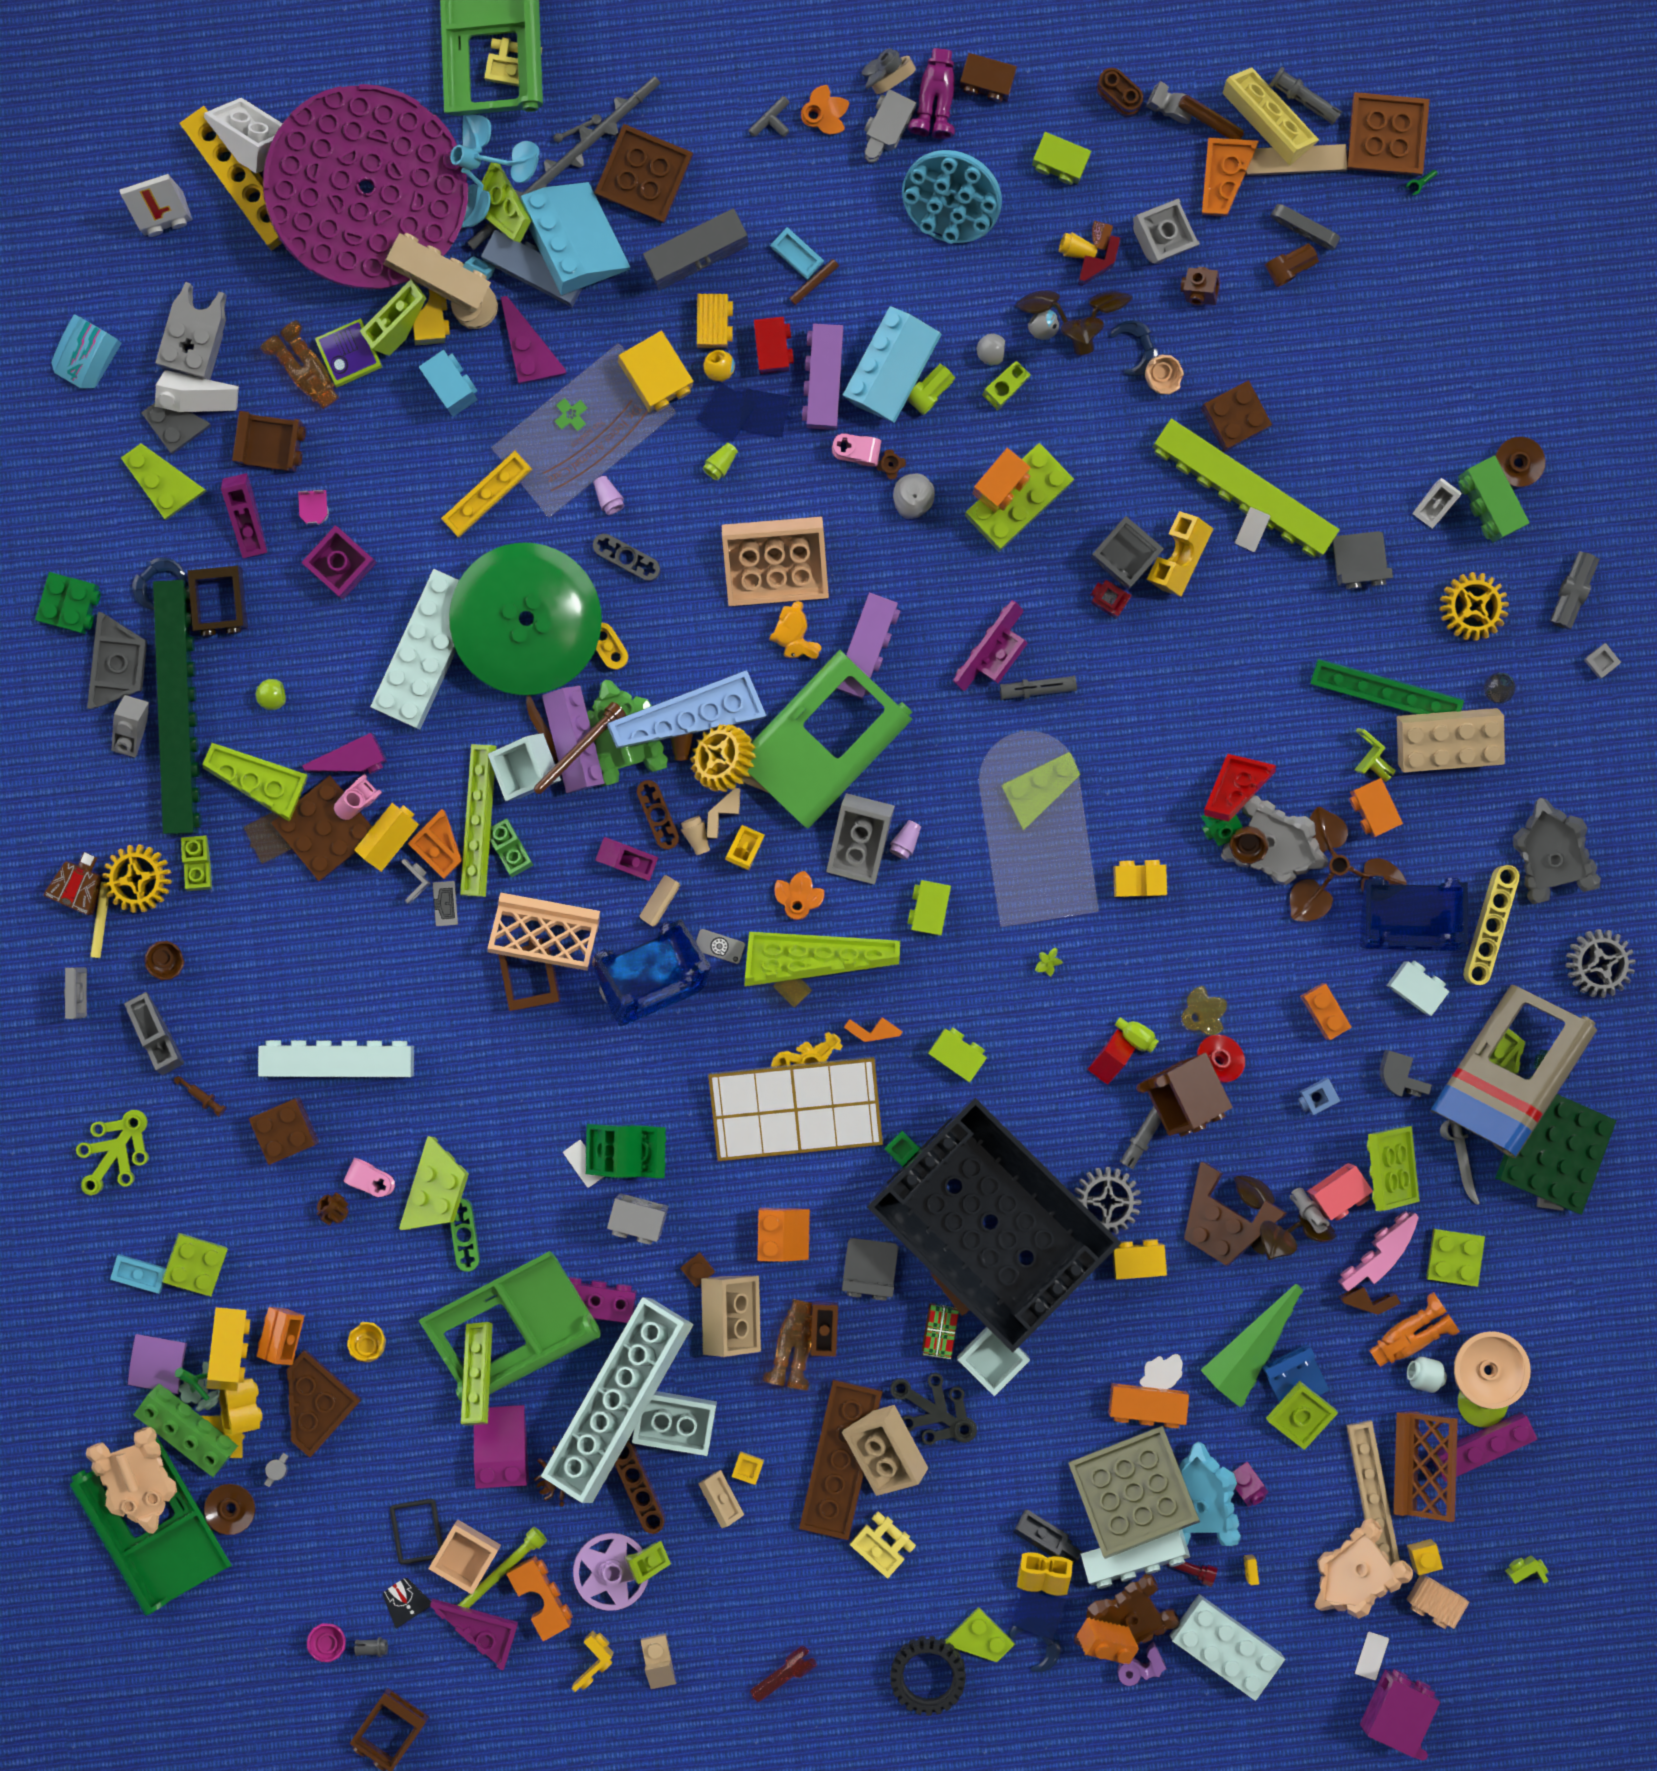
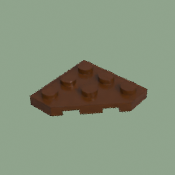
M305 1349L293 1362V1365H290L287 1369V1379L289 1381L291 1441L311 1458L362 1399Z

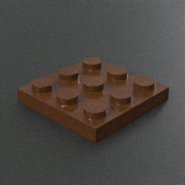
M623 124L594 194L665 224L692 160L693 152Z
M331 775L298 801L290 822L281 816L271 822L319 882L356 853L354 849L373 827L361 812L349 820H344L337 816L334 805L343 795L344 791Z

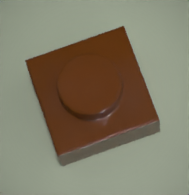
M701 1252L697 1253L680 1267L695 1287L701 1284V1278H709L716 1272Z

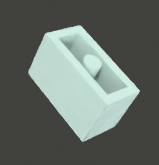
M1413 960L1412 963L1404 961L1386 986L1425 1015L1432 1016L1449 993L1444 988L1446 983L1434 975L1430 978L1423 973L1426 969Z

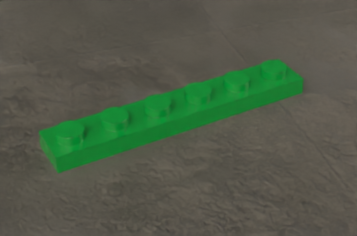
M1318 658L1310 681L1311 684L1416 714L1460 712L1464 704V700L1461 698Z

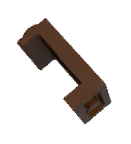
M239 411L232 461L238 465L296 472L297 466H301L303 454L299 449L300 442L305 440L306 427L303 426V422L300 419H280Z

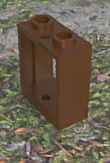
M543 938L536 939L540 945L546 943L543 942ZM531 940L528 941L529 946L521 947L523 951H531L536 948ZM551 946L545 949V952L552 956ZM498 954L509 1011L561 1001L554 964L545 963L551 993L515 1000L507 956Z
M387 1688L349 1744L353 1746L352 1749L360 1756H368L374 1760V1765L380 1770L393 1771L425 1725L429 1716ZM383 1705L414 1726L394 1757H391L362 1736Z

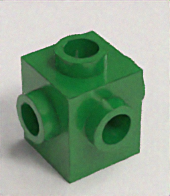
M1204 815L1201 816L1205 824L1202 827L1204 834L1209 841L1213 839L1218 847L1230 843L1233 834L1242 827L1237 815L1229 822Z

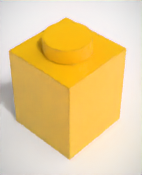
M1432 1539L1407 1545L1413 1570L1418 1575L1443 1569L1437 1544Z

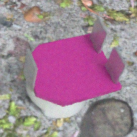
M326 490L298 491L299 516L304 522L309 525H319L326 521L329 515Z

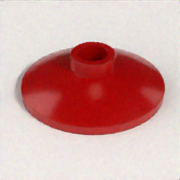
M1211 1035L1205 1038L1199 1045L1197 1055L1207 1054L1221 1083L1232 1082L1242 1074L1245 1067V1056L1241 1047L1233 1039L1224 1035ZM1215 1059L1219 1060L1220 1063H1221V1065L1218 1064V1063L1215 1061Z

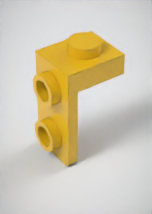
M592 1630L585 1637L584 1643L599 1659L573 1683L571 1689L574 1692L579 1688L582 1690L587 1688L593 1682L592 1676L598 1670L602 1673L612 1664L610 1659L614 1652L608 1647L609 1642L601 1633L596 1634Z

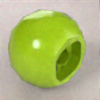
M267 679L257 687L255 693L256 700L264 709L277 710L285 704V690L282 682L279 680Z

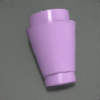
M601 476L593 482L602 511H605L607 515H612L624 508V498L608 480L607 476Z
M908 820L907 824L904 825L890 843V852L905 860L908 859L909 855H913L921 826Z

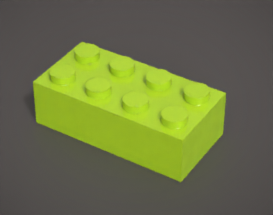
M1040 443L1022 458L1031 467L1028 473L1031 477L1020 492L1015 489L1012 493L1014 495L1013 500L1004 511L999 508L994 513L978 500L965 513V517L998 552L1011 542L1074 481V478Z

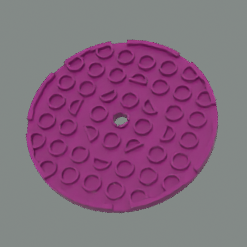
M368 84L339 86L325 90L309 98L292 111L271 142L263 174L264 200L271 224L281 242L294 258L307 269L328 281L357 289H383L407 283L410 280L409 278L383 265L399 233L413 235L419 240V244L425 247L428 245L433 246L441 251V256H444L456 240L462 227L468 203V183L466 174L461 172L462 167L452 164L450 159L452 149L457 143L447 127L436 115H433L422 106L419 101L402 92ZM364 180L371 182L373 191L364 194L359 188V183Z

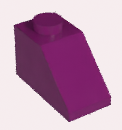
M604 837L595 861L650 881L658 857Z

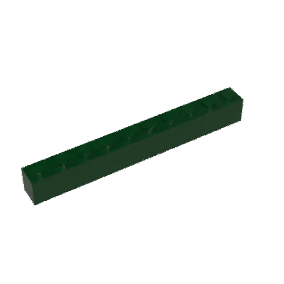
M184 580L153 581L163 834L198 833V828H201L202 818L201 813H197V803L201 800L200 788L196 787V777L200 775L199 763L195 762V752L199 750L198 738L194 737V727L198 725L197 712H193V702L197 700L196 687H192V677L196 675L195 662H191V652L195 650L194 637L190 636V626H193L192 614L189 611L190 592L188 582Z

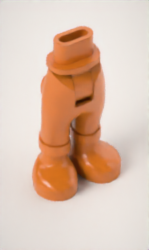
M1434 1292L1428 1295V1306L1424 1311L1421 1309L1417 1314L1396 1324L1383 1336L1382 1341H1377L1378 1345L1369 1350L1380 1367L1389 1361L1392 1364L1395 1360L1415 1354L1432 1341L1440 1338L1441 1334L1447 1333L1453 1336L1460 1332L1449 1314H1446L1436 1324H1432L1427 1329L1414 1335V1332L1447 1312Z

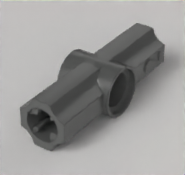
M1581 551L1577 553L1570 573L1565 577L1559 589V600L1550 619V622L1555 626L1568 630L1572 629L1580 606L1585 603L1591 589L1590 582L1600 560L1596 556Z

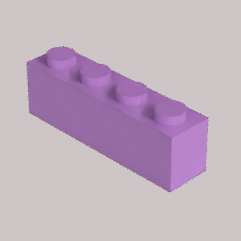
M813 324V331H808L807 346H812L811 356H806L805 371H810V380L804 381V396H808V406H803L802 421H807V428L837 430L843 325Z
M869 592L846 656L871 679L873 670L879 671L883 660L879 656L882 647H888L892 634L887 632L891 623L896 625L900 610L896 609L897 602ZM853 676L847 677L836 689L862 700L865 694L870 695V692Z
M580 686L562 688L542 695L558 762L591 730ZM594 742L562 773L566 793L582 791L605 784Z

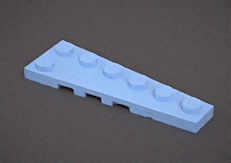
M746 670L607 724L616 748H622L710 730V728H718L719 724L727 726L728 724L735 725L765 718L766 714Z

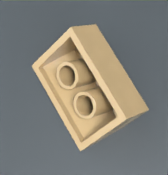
M759 1276L701 1278L703 1355L727 1357L761 1352Z
M895 1405L872 1411L842 1432L876 1496L918 1485L928 1470V1466Z

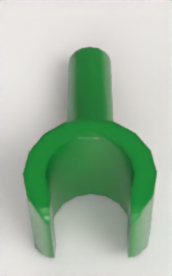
M1434 169L1419 180H1411L1407 183L1406 188L1411 184H1416L1418 191L1414 192L1412 196H1417L1422 186L1435 177L1438 172Z

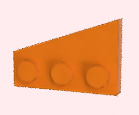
M1208 138L1202 215L1228 216L1259 141Z

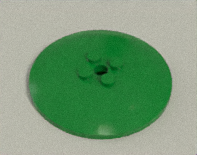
M536 543L504 545L478 558L460 578L454 590L449 611L451 638L465 666L485 684L497 690L516 695L546 693L565 685L576 677L588 664L596 650L602 623L599 598L586 572L566 554L549 546ZM528 611L533 615L534 619L531 625L524 626L519 622L521 612Z

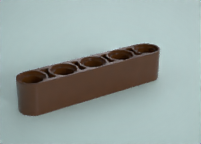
M630 1436L626 1443L630 1453L624 1457L619 1455L615 1466L643 1529L650 1534H655L664 1527L665 1513ZM629 1468H636L640 1473V1477L632 1480L628 1478L626 1471ZM645 1491L650 1495V1500L646 1503H641L638 1501L636 1494ZM652 1514L657 1515L660 1518V1524L651 1526L647 1522V1517Z

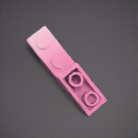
M1405 1211L1395 1218L1394 1221L1396 1223L1389 1229L1384 1227L1374 1235L1376 1239L1372 1241L1377 1251H1369L1360 1259L1362 1263L1355 1268L1350 1266L1341 1273L1342 1278L1338 1280L1340 1285L1346 1291H1349L1366 1277L1373 1284L1380 1280L1394 1266L1409 1244L1419 1218L1417 1214L1412 1211L1409 1213Z

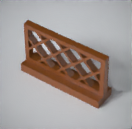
M1418 1411L1397 1412L1394 1486L1395 1515H1411L1447 1522L1455 1521L1457 1418L1422 1414ZM1419 1419L1424 1420L1430 1428L1424 1435L1419 1431ZM1442 1423L1449 1424V1435L1446 1438L1437 1429ZM1432 1433L1440 1442L1434 1450L1426 1440ZM1421 1444L1429 1454L1423 1461L1418 1456V1447ZM1442 1448L1448 1453V1461L1445 1464L1437 1455ZM1431 1459L1439 1467V1470L1434 1475L1426 1467V1464ZM1420 1470L1428 1479L1423 1486L1418 1482V1472ZM1442 1473L1447 1478V1487L1444 1490L1436 1481ZM1431 1484L1439 1494L1433 1501L1425 1492ZM1419 1496L1427 1504L1422 1511L1417 1510V1498ZM1441 1499L1447 1505L1446 1515L1441 1514L1435 1506Z

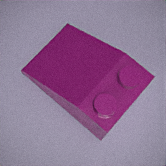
M525 1405L488 1407V1424L474 1425L476 1489L524 1486L529 1482Z

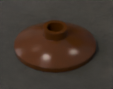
M1520 436L1508 439L1499 447L1495 455L1508 482L1514 487H1525L1533 484L1541 477L1545 469L1546 460L1542 448L1537 442L1527 437ZM1515 459H1520L1522 461V466L1520 468L1514 465Z
M223 1484L215 1488L208 1495L204 1507L205 1517L208 1524L215 1531L225 1535L238 1534L252 1523L255 1516V1502L250 1492L244 1487L237 1484ZM229 1503H233L236 1506L234 1512L228 1510L227 1506Z

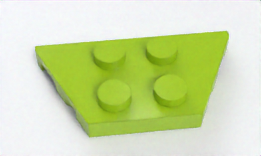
M433 1136L427 1137L400 1223V1230L447 1224L455 1220L469 1173L455 1162V1158L448 1151H445Z

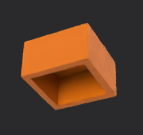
M1006 448L974 486L972 494L994 513L999 508L1004 511L1013 500L1014 495L1012 493L1015 489L1020 492L1029 481L1031 476L1028 473L1031 467L1009 448Z

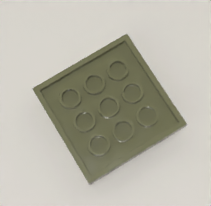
M1163 1426L1069 1462L1104 1559L1200 1522Z

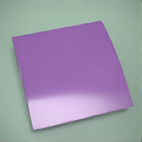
M136 1334L130 1362L128 1385L154 1389L158 1384H161L170 1390L171 1393L178 1394L181 1379L175 1376V1371L183 1366L187 1343Z

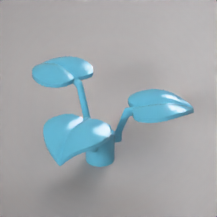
M463 115V146L456 145L450 155L452 164L462 167L461 172L467 174L477 184L468 187L466 215L461 228L472 227L481 222L487 215L490 207V193L483 190V183L470 172V170L477 169L480 166L481 160L512 166L511 177L518 183L527 182L533 176L539 160V147L530 141H522L513 148V161L479 155L482 152V147L488 144L491 136V123L486 117L481 115Z

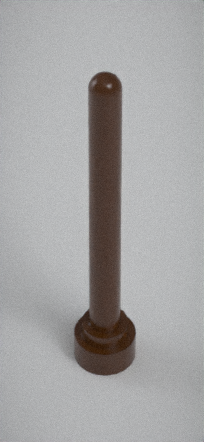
M611 702L604 709L603 718L534 786L536 794L543 793L608 728V723L626 717V713L617 703Z

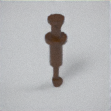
M181 1076L174 1078V1082L177 1085L180 1083L188 1088V1093L203 1103L202 1108L207 1109L210 1107L218 1117L225 1112L227 1107L214 1101V1094L208 1095L195 1084L190 1085Z

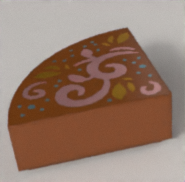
M1094 221L1092 239L1095 247L1103 250L1107 249L1113 225Z

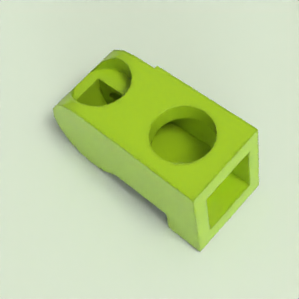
M1015 361L985 388L982 396L998 411L1030 378L1031 374L1018 361Z

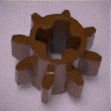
M335 1192L333 1197L329 1194L324 1195L317 1204V1215L329 1226L333 1221L341 1223L347 1217L348 1202L337 1192Z

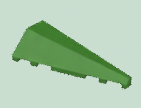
M1298 1284L1292 1286L1201 1369L1211 1383L1239 1407L1245 1405V1400L1250 1390L1256 1384V1379L1262 1367L1269 1359L1283 1332L1282 1329L1288 1317L1291 1316L1299 1296L1304 1291Z

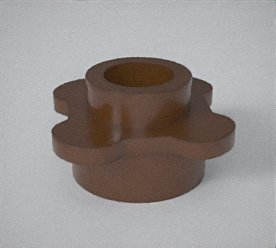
M888 449L884 452L882 460L878 461L876 469L883 471L889 479L893 480L897 478L898 471L905 467L906 461L904 458H899L898 455L894 454L893 450ZM889 462H892V463H893V466H892V467H890V466L888 465Z

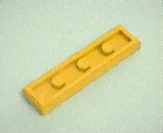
M514 451L441 519L460 538L533 469L517 451Z

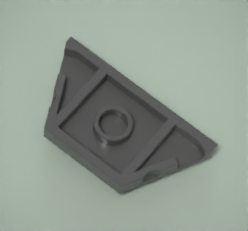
M102 612L97 614L88 709H96L120 700L124 695L130 696L141 692L143 686L147 641Z

